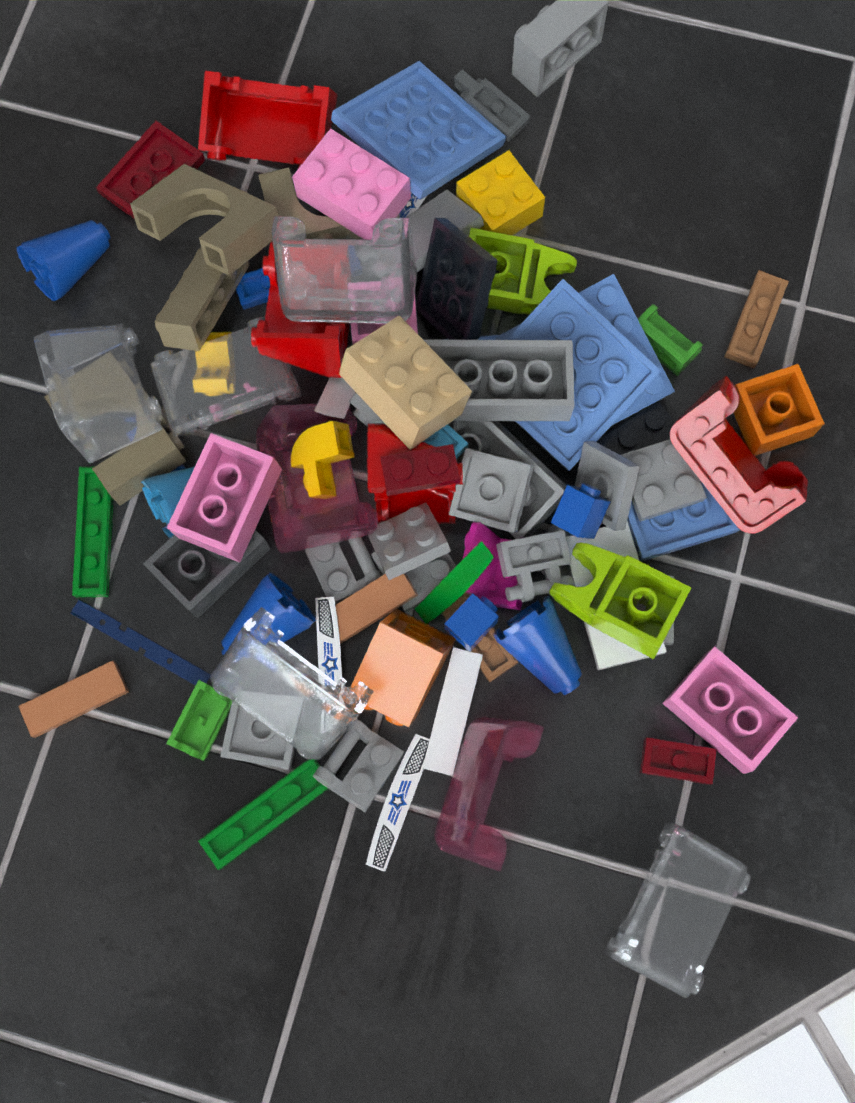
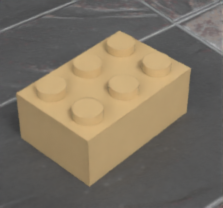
M400 315L347 348L339 375L409 450H412L463 413L472 393V390Z

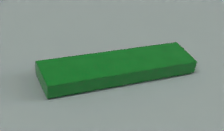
M95 466L79 467L72 595L76 598L109 597L113 498L92 468Z
M314 756L198 841L217 870L224 868L329 789L313 777V774L320 766Z

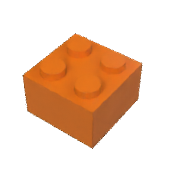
M799 364L735 385L740 401L733 413L747 447L754 456L811 438L825 424Z

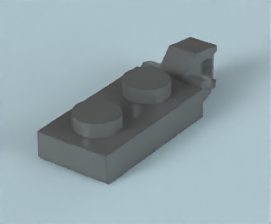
M463 69L454 76L453 88L460 94V97L506 136L507 142H510L530 123L529 114L488 79L484 78L482 80L478 78L474 80Z

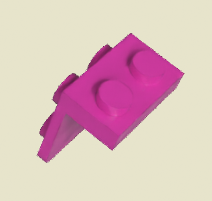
M473 522L470 531L465 536L463 559L481 541L494 558L466 593L470 596L473 593L479 599L484 596L496 607L521 610L522 601L520 599L507 600L505 590L508 587L517 586V577L515 575L503 578L496 546L500 542L510 541L511 539H502L481 522Z

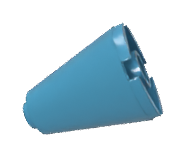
M195 467L148 477L141 481L144 485L142 487L143 493L156 520L160 519L163 523L169 524ZM167 526L162 528L169 539L174 535L167 529Z

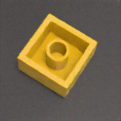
M509 150L456 182V197L482 216L484 226L480 228L481 230L514 235L543 217L545 196Z

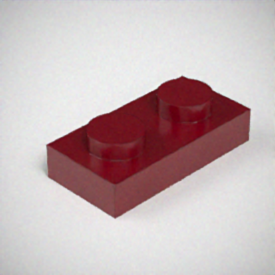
M453 444L381 456L387 496L460 483Z
M646 737L644 739L640 773L712 785L717 749Z

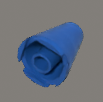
M90 220L25 241L17 247V253L27 272L31 270L37 278L34 281L37 287L49 299L56 301L63 298L109 249L111 237L103 224H96Z
M273 573L267 574L262 578L221 641L224 647L221 652L233 665L239 663L246 666L310 628L316 621L313 612L302 598L298 601L291 593L293 589Z
M546 596L542 603L543 606L539 601L534 602L507 621L510 626L503 632L498 628L492 635L496 642L554 694L562 692L563 695H566L580 685L578 679L582 676V672L554 603L549 596Z

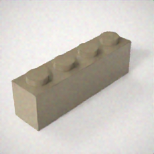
M200 247L189 267L184 271L176 288L171 292L161 312L156 316L155 326L165 347L200 351L248 269L249 261L229 276L207 265L202 248Z

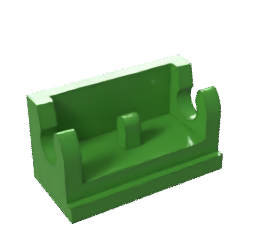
M652 304L638 318V321L659 361L676 376H679L698 356L703 344L699 341L693 344L658 315V307Z
M198 680L166 744L205 761L230 712L233 697Z

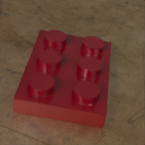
M155 121L99 183L96 189L101 196L134 218L130 203L183 164L197 170L205 161V157L201 151Z

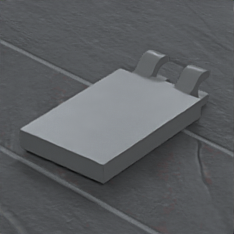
M445 190L397 223L395 228L385 231L375 246H362L357 250L356 254L363 261L369 257L362 264V267L368 273L374 271L379 275L384 273L379 278L400 277L402 274L404 276H412L425 266L435 218H447L469 236L471 228L480 229L484 226L482 216L450 191Z

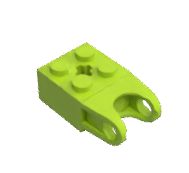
M475 228L470 229L469 237L498 260L496 270L499 273L495 274L487 308L517 314H531L551 292L547 288L544 278L554 274L571 273L577 267V260L570 254L534 243V239Z
M577 543L573 548L572 555L590 571L593 581L583 587L554 583L549 590L551 596L560 605L591 627L654 659L691 587L629 555L624 557L594 545ZM642 604L646 608L644 611H640L636 607Z

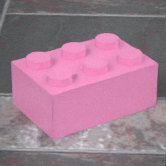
M331 128L292 176L298 198L374 246L411 199L410 178Z
M210 433L167 529L179 539L240 563L282 471L281 467L272 456Z
M715 646L700 659L662 703L708 744L717 749L724 758L743 774L753 772L798 719L794 713Z

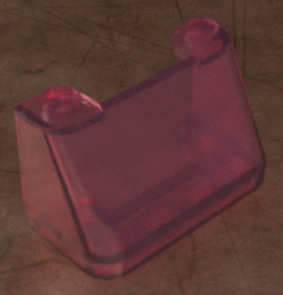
M317 404L273 406L257 428V451L274 457L282 469L268 500L275 542L281 553L296 552L371 535L377 530L378 516L376 510L368 502H359L350 459L331 463L337 496L328 499L310 498L303 483L304 469L291 467L293 446L298 437L308 428L336 421L349 424L351 437L356 433L357 420L355 415L352 414L350 406L344 419L315 412Z
M480 717L470 723L435 830V841L442 851L501 871L507 848L505 838L500 832L484 826L483 823L503 760L512 763L514 757L525 758L532 755L539 745L544 727L526 721Z

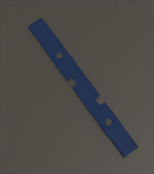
M79 599L70 612L72 615L138 652L140 647L145 649L144 656L195 686L198 680L207 683L211 676L209 673L127 627L125 632L118 629L122 623ZM104 619L106 623L100 625V620ZM168 658L173 659L171 664L167 663Z

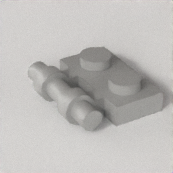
M564 530L496 544L503 578L515 575L517 577V586L508 587L505 590L508 601L518 599L522 602L534 599V596L546 593L551 596L549 590L554 583L574 586L572 575L561 576L559 566L571 564ZM545 569L546 579L532 582L530 572Z

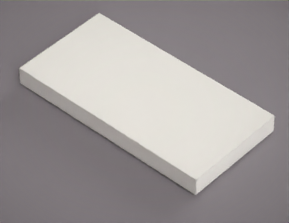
M628 521L625 530L614 531L608 526L599 528L594 539L578 538L574 535L566 536L571 564H568V567L574 579L575 587H583L593 581L590 571L572 555L573 548L577 543L594 545L624 557L629 555L639 561ZM642 604L636 607L640 611H644L646 608ZM584 622L598 670L649 658L645 654ZM664 641L656 656L667 652Z

